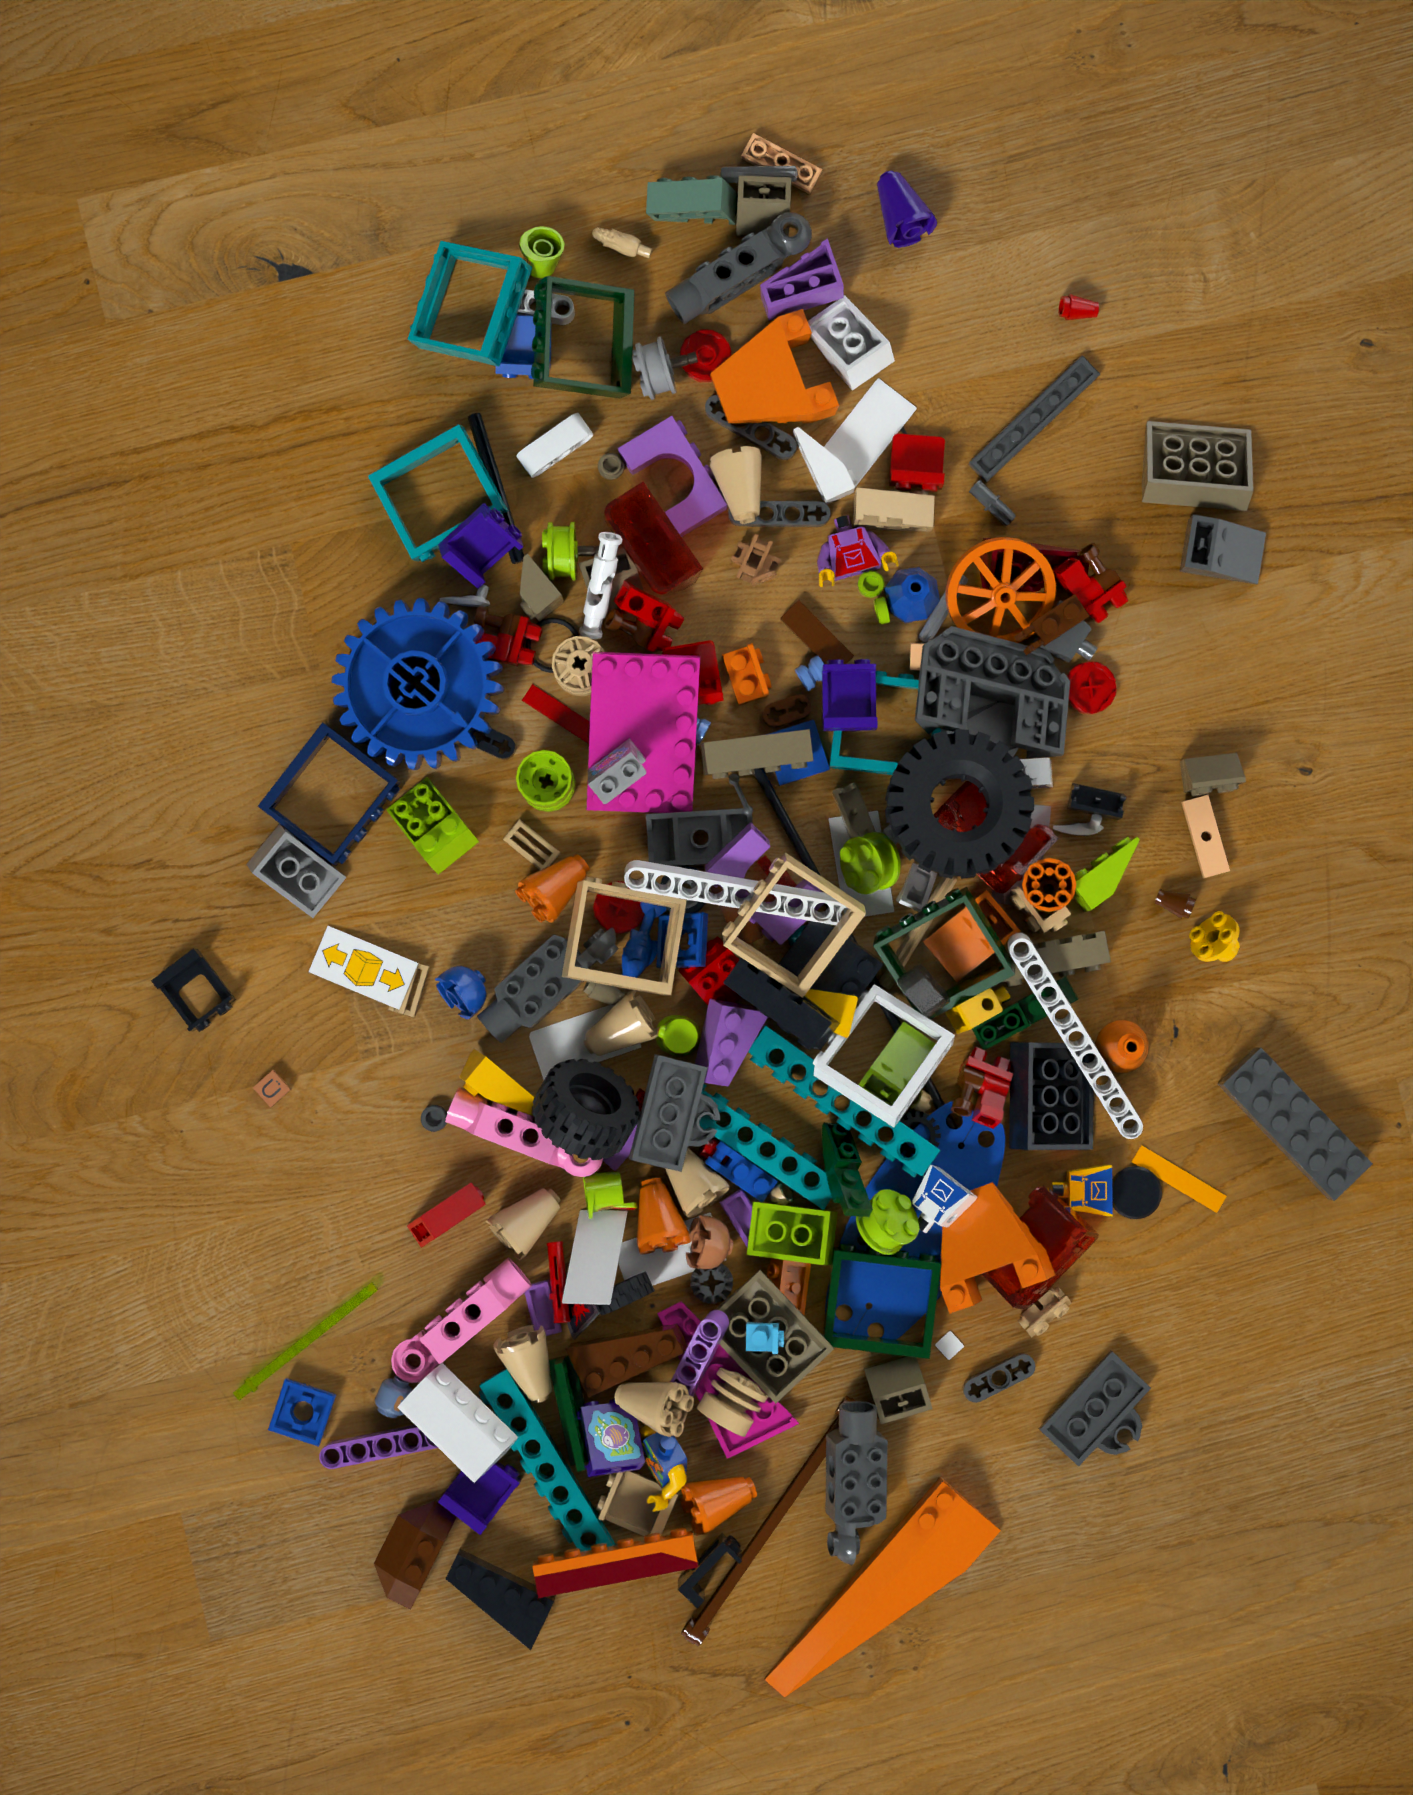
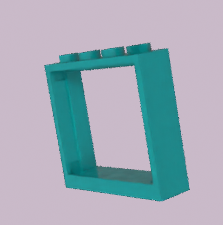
M440 241L437 253L434 254V262L430 274L426 278V286L418 302L417 312L410 326L411 330L407 340L419 349L499 367L532 266L521 257ZM456 259L507 270L481 351L430 339Z
M459 424L368 475L411 559L417 562L420 560L424 562L436 556L435 552L439 550L438 544L460 524L416 547L384 485L456 444H461L493 505L489 508L491 510L496 508L502 515L508 512L465 428Z
M876 671V685L918 690L919 680H915L914 675L898 674L897 678L888 677L887 672ZM935 729L931 733V738L933 734L941 732V729ZM833 731L829 768L893 775L898 765L897 762L839 756L842 731Z

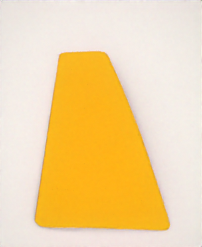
M809 989L805 996L840 1023L833 1033L845 1038L849 1037L858 997Z

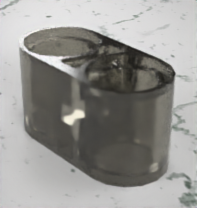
M918 963L897 979L902 991L927 1018L950 1002L946 991L921 963Z

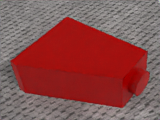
M471 1182L408 1224L407 1227L422 1248L485 1206L486 1204L483 1201L484 1195Z

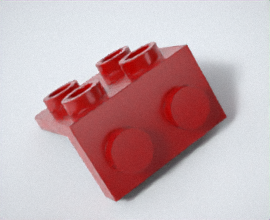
M895 434L892 438L889 486H894L897 490H911V488H922V491L926 492L942 490L945 473H943L945 439L939 436Z
M708 640L666 647L662 650L663 655L700 656L698 705H712L716 702L724 701L713 641Z
M718 936L707 942L706 966L678 969L679 973L707 1005L710 998L736 1002L741 997L723 983L739 959L731 950L723 946V941Z

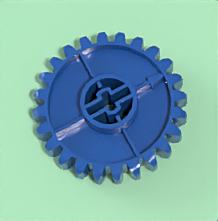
M418 598L414 603L413 611H411L408 605L400 599L395 601L394 615L391 616L385 609L378 607L375 609L376 624L373 625L364 619H360L357 623L363 634L360 639L352 635H346L344 638V642L352 651L350 655H336L335 661L346 667L345 673H338L332 676L331 682L344 688V692L333 697V703L340 707L349 708L340 717V723L347 727L358 725L353 731L352 741L357 744H363L370 740L367 753L371 757L377 758L386 751L387 764L396 767L405 756L406 764L411 770H418L422 765L423 757H425L428 765L437 769L442 763V753L450 760L457 762L461 759L458 745L462 743L464 746L475 750L478 747V743L473 732L478 730L488 734L492 730L489 723L483 718L485 714L496 715L500 713V707L490 701V696L502 694L504 687L497 682L491 681V677L498 675L502 672L503 668L498 662L486 660L496 651V647L492 642L476 643L482 638L484 629L479 624L466 628L468 615L462 610L455 612L449 618V606L445 602H438L431 612L428 602L424 598ZM419 660L429 661L425 667L433 673L438 671L440 677L439 690L434 686L437 681L432 674L417 666L413 668L409 664ZM403 668L420 679V682L436 695L433 701L422 692L414 689L415 686L400 674ZM397 680L401 682L399 689L405 696L417 702L422 700L427 706L417 709L407 708L411 701L401 695L398 698L396 691Z

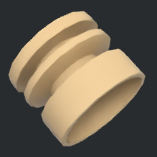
M575 636L566 639L557 647L552 658V669L557 683L564 691L574 696L591 695L593 652H605L598 642L589 637ZM575 660L586 661L584 664L585 669L582 671L579 668L574 669L573 667L576 666Z
M720 1367L717 1375L726 1382L723 1383L713 1379L711 1384L719 1391L718 1396L705 1392L697 1409L727 1430L745 1437L754 1422L745 1413L746 1410L750 1409L760 1412L761 1407L753 1401V1398L765 1403L768 1395L747 1377Z

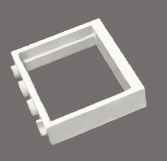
M874 984L870 991L865 990L858 999L857 1003L859 1006L854 1013L850 1034L875 1001L938 1042L892 1106L828 1066L847 1040V1038L833 1033L828 1041L830 1046L825 1053L820 1051L814 1059V1076L895 1128L953 1046L955 1035Z

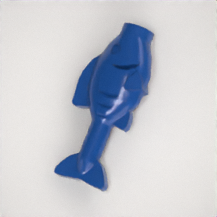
M640 902L642 912L645 915L640 930L631 929L630 939L623 948L622 975L638 978L645 968L654 961L657 955L658 941L651 940L649 933L654 918L662 915L666 911V907Z

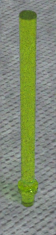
M373 1282L368 1284L252 1378L247 1377L244 1380L245 1383L233 1392L234 1396L240 1401L251 1391L253 1393L258 1390L257 1386L377 1292L378 1288Z

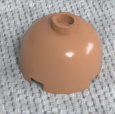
M699 1215L700 1218H694L689 1227L692 1244L690 1253L686 1252V1261L690 1268L712 1269L718 1267L726 1259L727 1255L731 1254L733 1240L730 1239L727 1227L720 1220L711 1216Z

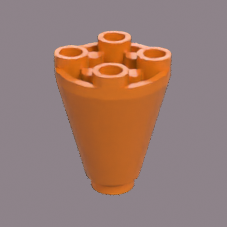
M575 854L573 857L564 858L519 881L515 893L523 902L527 901L533 908L531 911L533 916L542 923L546 920L553 923L576 892L577 883L585 879L586 873L590 868L581 856Z
M1047 858L1038 860L1029 866L1024 874L1022 887L1024 896L1033 907L1041 911L1052 912L1058 911L1070 903L1075 894L1076 880L1069 865L1057 859ZM1050 884L1054 887L1052 894L1044 892L1045 885Z
M662 1178L642 1181L639 1196L637 1232L639 1253L641 1255L655 1252V1249L661 1248L663 1252H672L678 1250V1245L690 1243L689 1231L666 1184H663Z
M744 1477L693 1481L685 1483L681 1488L683 1498H680V1502L685 1514L690 1513L691 1527L695 1536L709 1533L751 1503L752 1499L757 1497V1492L750 1477L745 1479Z

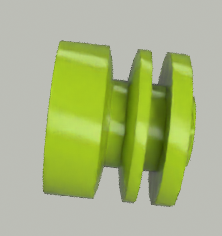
M547 750L533 752L523 759L517 770L516 781L519 791L528 804L539 811L552 812L560 810L570 802L574 795L576 787L574 773L565 759L556 752ZM551 778L553 786H547L544 789L541 782Z

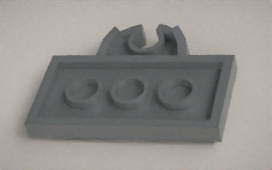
M655 1054L629 1155L630 1160L682 1172L688 1146L708 1144V1141L715 1136L717 1130L710 1127L702 1129L699 1125V1121L704 1115H708L713 1120H720L718 1105L710 1097L701 1094L708 1067Z
M1110 1350L1038 1429L1077 1466H1080L1097 1447L1105 1453L1114 1455L1127 1452L1131 1449L1126 1443H1120L1117 1440V1434L1121 1429H1129L1131 1437L1136 1441L1139 1440L1142 1423L1134 1406L1146 1395L1151 1387Z

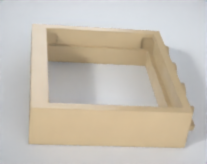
M784 853L781 859L777 857L773 861L767 878L765 880L760 879L753 890L755 894L750 901L745 900L738 909L737 913L739 916L734 922L730 921L725 926L722 935H724L723 946L803 998L865 916L866 911L862 903L787 853ZM787 868L849 908L798 977L737 937Z
M587 877L586 881H579L577 883L562 977L664 996L671 995L687 900L628 889L626 883L612 882V886L602 884V879ZM587 892L671 908L659 982L575 967Z

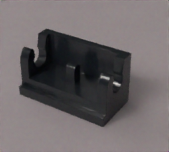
M1072 783L1067 809L1092 815L1099 814L1101 817L1119 820L1123 818L1124 810L1122 808L1124 801H1126V795Z

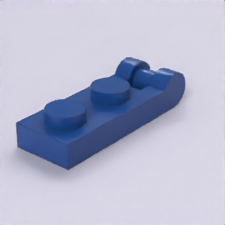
M719 1141L716 1146V1152L712 1157L709 1156L705 1163L763 1203L778 1181L731 1147ZM726 1155L729 1156L727 1162L722 1165L721 1162Z

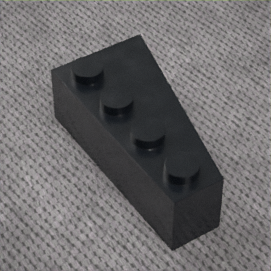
M740 958L723 982L743 999L757 1007L762 1014L775 1020L782 1030L799 1038L797 1041L809 1050L812 1048L822 1049L840 1024L806 996L802 998L743 958Z
M459 1549L446 1577L448 1582L529 1650L532 1649L556 1595L538 1598L536 1585L462 1549Z

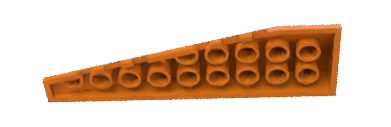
M939 1477L764 1678L765 1681L783 1697L788 1696L964 1573L1001 1530L942 1477Z

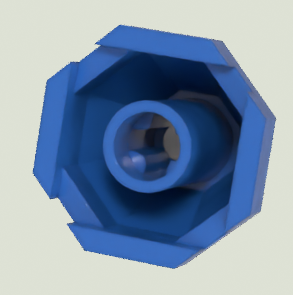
M920 567L897 570L884 588L888 612L904 623L927 620L940 602L937 580Z

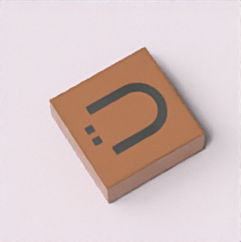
M274 1070L253 1087L270 1108L291 1090Z

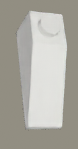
M799 427L793 429L795 441L823 502L830 504L854 493V484H857V480L851 469L847 470L843 462Z

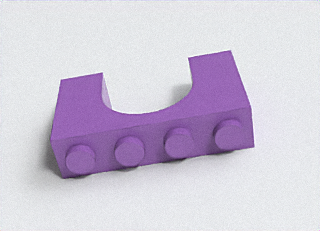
M670 416L619 447L618 452L632 476L654 462L667 458L681 461L692 472L694 486L689 496L659 515L660 522L672 541L675 542L726 511L727 504L720 488H716L712 481L715 477L708 465L703 466L698 457L701 456V453L694 442L689 444L684 436L688 434L680 420L676 422L673 416Z
M750 822L705 865V870L709 873L744 878L749 867L770 848V841ZM805 879L795 887L822 892ZM714 884V885H713V886L716 887V888H717L718 886H720V887L723 889V887H722L721 885H718V884ZM740 889L735 895L738 898H746L749 893L746 889ZM793 898L789 901L788 905L790 907H798L802 901L798 898ZM825 903L817 904L814 909L817 911ZM756 911L749 919L751 923L757 922L763 928L761 930L762 933L771 942L776 940L780 945L807 921Z

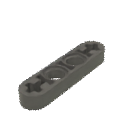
M713 395L706 401L705 413L714 422L781 460H788L795 455L797 444L791 435L768 422L747 423L744 427L737 428L732 423L723 420L725 418L724 413L720 411L716 412V414L712 413L710 405H716L720 402L718 395ZM760 427L766 428L770 433L769 438L765 441H759L755 437L754 433ZM774 434H777L779 436L776 438V441L781 444L788 441L790 443L789 448L792 450H786L784 453H781L780 446L776 443L773 444L772 448L768 445L772 442Z
M760 501V509L763 507L771 508L774 513L773 518L764 521L757 516L755 517L756 521L741 524L740 521L734 520L730 509L728 510V517L732 524L749 527H822L828 523L831 514L828 505L820 501ZM789 507H795L799 510L800 517L796 521H789L785 517V511ZM803 507H808L807 513H814L816 508H821V512L826 513V516H822L821 521H817L816 516H807L808 521H803Z

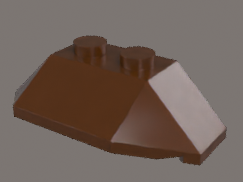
M436 1500L398 1514L374 1562L386 1597L410 1610L457 1518Z

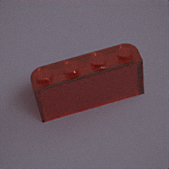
M644 481L608 503L604 510L606 524L612 533L621 536V546L655 593L664 595L683 591L696 583L703 571V567Z

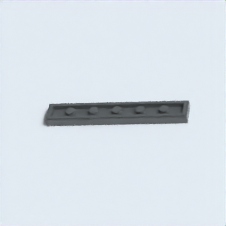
M1082 355L975 456L968 465L987 483L1100 376V373Z

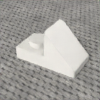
M913 863L896 901L915 911L921 912L923 906L928 903L937 873L933 871L928 873Z

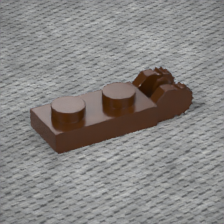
M1074 594L1030 623L1029 627L1015 635L1014 638L1017 642L1022 641L1030 633L1035 632L1039 640L1025 647L1023 651L1027 656L1042 645L1046 646L1087 619L1089 615Z

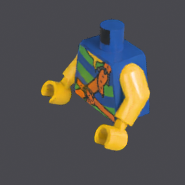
M645 1425L639 1429L644 1459L662 1489L661 1494L651 1495L647 1499L648 1504L656 1502V1506L652 1510L654 1512L666 1509L668 1507V1499H671L685 1485L687 1480V1457L675 1436L667 1437L661 1435Z

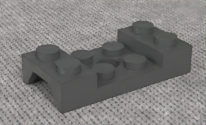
M743 808L646 814L649 862L675 867L708 864L750 822L753 824L752 815L746 816L743 813ZM702 830L708 834L706 844L697 845L694 843L693 835L696 831Z

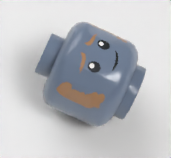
M394 1376V1379L388 1378L383 1380L375 1397V1404L378 1406L377 1410L390 1418L404 1415L397 1407L413 1391L408 1385L409 1382L401 1380L398 1376Z

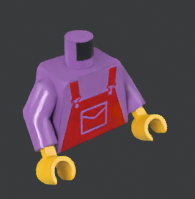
M849 515L834 519L837 533L828 536L827 542L821 546L818 556L819 586L823 587V581L825 580L831 581L832 586H834L835 581L860 575L866 571L878 570L882 564L884 570L889 571L888 563L893 562L897 567L899 566L897 556L889 550L887 545L872 531H866L864 526L852 529Z

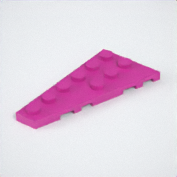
M682 1301L657 1312L663 1326L678 1323L689 1345L701 1320ZM698 1344L701 1350L707 1351L703 1345ZM720 1344L695 1392L699 1401H701L705 1392L718 1396L719 1391L711 1382L713 1379L723 1383L726 1382L717 1375L720 1367L728 1371L740 1373L756 1383ZM684 1354L678 1356L680 1361ZM688 1366V1369L691 1372L696 1373L694 1368ZM769 1396L765 1403L753 1398V1401L761 1407L760 1412L750 1409L746 1410L745 1413L754 1422L745 1437L727 1430L708 1418L727 1459L799 1424V1422L779 1401L775 1404Z

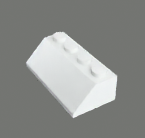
M443 1363L430 1372L397 1407L474 1483L501 1459L518 1439V1436Z

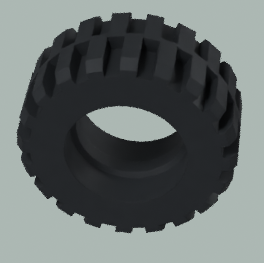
M569 1059L554 1065L550 1069L534 1097L532 1110L537 1127L542 1129L543 1136L546 1139L549 1138L552 1141V1145L556 1148L564 1149L565 1153L569 1155H578L580 1159L591 1158V1160H600L612 1157L622 1150L638 1123L640 1116L639 1101L637 1096H634L633 1088L625 1083L626 1080L621 1075L617 1076L611 1068H604L601 1066V1063L595 1061L590 1063L587 1059H579L578 1061Z

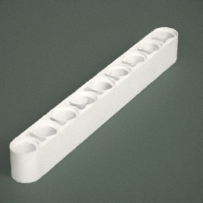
M640 860L629 862L625 867L624 874L626 886L635 891L733 908H740L745 900L750 901L755 894L753 890L759 882ZM638 870L644 876L639 880H634L629 874L632 871ZM660 875H666L670 878V881L665 885H661L656 882V878ZM686 880H693L697 883L692 889H686L682 886ZM714 884H718L723 887V890L718 894H713L709 891V888ZM775 884L769 894L776 896L775 900L771 903L762 902L756 912L837 925L843 917L841 911L847 907L824 892ZM740 889H746L750 892L746 898H738L735 894ZM793 898H798L802 901L798 907H790L788 903ZM819 903H826L828 905L824 912H818L814 909Z
M1023 933L1013 934L1007 941V947L1012 959L1119 1132L1127 1139L1137 1138L1143 1131V1124L1138 1113L1030 938ZM1025 942L1027 943V948L1024 952L1017 953L1013 950L1015 944ZM1038 964L1041 966L1038 974L1030 975L1027 973L1031 965ZM1045 987H1053L1055 989L1053 995L1049 997L1042 996L1041 992ZM1060 1009L1068 1010V1015L1063 1019L1055 1018L1056 1012ZM1074 1031L1082 1033L1081 1038L1077 1041L1069 1040V1035ZM1086 1054H1095V1059L1092 1062H1082ZM1106 1075L1109 1077L1106 1084H1096L1099 1076ZM1113 1098H1122L1119 1106L1112 1107L1109 1105ZM1126 1120H1136L1132 1128L1123 1127Z

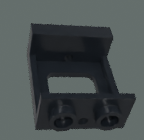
M195 948L151 980L157 989H161L188 1025L187 1029L189 1032H194L195 1030L201 1032L212 1024L210 1021L212 1017L216 1014L222 1016L233 1008L231 1003L236 1000L205 957ZM202 974L219 994L222 1002L199 1019L182 999L179 991L198 975Z
M721 1533L698 1558L699 1567L686 1570L678 1579V1591L698 1608L705 1601V1590L698 1584V1581L726 1552L740 1564L742 1562L741 1544L732 1535L726 1537Z

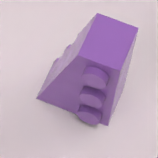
M828 238L821 242V245L809 254L808 252L805 253L799 261L790 267H785L760 285L761 300L769 321L800 309L806 310L844 298V285Z
M710 998L695 1060L696 1065L708 1067L704 1083L729 1086L767 1019V1016L762 1014L757 1007Z

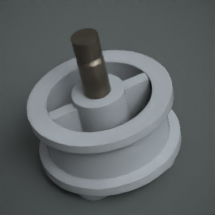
M661 336L657 337V342L642 346L640 342L635 343L636 349L633 350L634 356H632L636 371L642 372V375H640L642 393L644 397L649 396L651 400L655 399V395L671 391L672 394L677 393L673 369L698 362L696 352L670 359Z

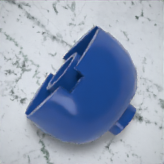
M455 966L447 969L435 978V981H440L436 985L440 995L451 1009L455 1005L461 1010L458 1013L460 1017L466 1020L470 1019L483 1007L486 1001V988L484 985L486 980L478 970L472 971L468 967Z

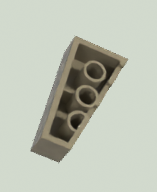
M810 729L700 744L704 776L712 775L713 779L728 778V772L739 771V776L755 774L754 769L765 768V773L781 771L782 765L790 764L792 769L807 768V762L813 761Z
M1105 931L1033 944L1051 973L1058 972L1059 977L1074 975V969L1084 967L1085 972L1101 970L1100 964L1111 962ZM1027 945L1014 947L1013 950L1017 953L1024 952ZM994 953V955H995V961H996V964H997V963H999V962H1001V961H1000L999 958L997 957L996 953ZM1033 964L1028 968L1027 973L1030 975L1038 974L1041 966ZM1016 965L1015 975L1002 982H1006L1007 987L1023 984L1022 979L1024 976Z

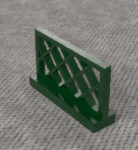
M565 1355L549 1359V1367L570 1466L576 1464L578 1472L585 1470L587 1462H589L582 1421L578 1419L577 1415L585 1401L577 1372L569 1356Z

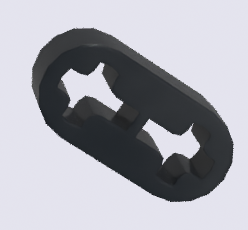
M494 729L488 734L484 733L491 740L489 743L481 740L477 749L502 760L513 757L516 752V744L512 738ZM494 741L500 744L508 741V746L511 748L510 752L505 751L503 755L499 754L500 749L493 745Z

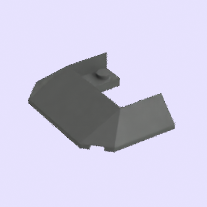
M951 626L922 646L915 721L928 734L937 728L952 732L955 729L966 730L970 695L1015 706L1011 746L1027 750L1026 758L1063 756L1070 680L1065 673L1061 674L1052 662L1055 659L1049 651L1038 648L1026 656L1023 650L1027 645Z

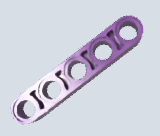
M713 1310L701 1321L670 1381L685 1385L690 1396H694L729 1326V1319L723 1311ZM709 1322L714 1323L717 1326L718 1330L713 1329L710 1326ZM698 1344L703 1345L707 1351L701 1350ZM688 1366L694 1368L696 1373L691 1372L688 1369Z
M410 1425L331 1441L321 1450L319 1460L324 1467L335 1469L438 1447L416 1425ZM407 1433L416 1434L419 1439L418 1444L414 1446L409 1445L405 1440V1435ZM382 1438L389 1439L392 1443V1449L389 1451L382 1450L379 1446V1440ZM356 1443L363 1444L366 1454L363 1456L356 1455L353 1452V1445ZM328 1449H336L339 1452L340 1458L338 1461L328 1459Z

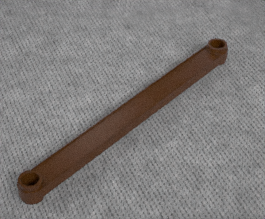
M845 1396L839 1404V1406L842 1403L856 1400H854L853 1398H849L848 1396ZM839 1406L835 1411V1414L838 1416L742 1552V1562L740 1564L737 1561L734 1563L697 1618L692 1616L682 1629L681 1635L691 1644L699 1647L710 1631V1628L707 1627L826 1457V1434L839 1427Z

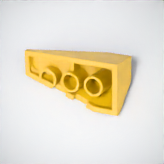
M473 1049L459 1077L465 1082L463 1088L474 1097L479 1093L486 1099L533 1116L534 1097L485 1055Z

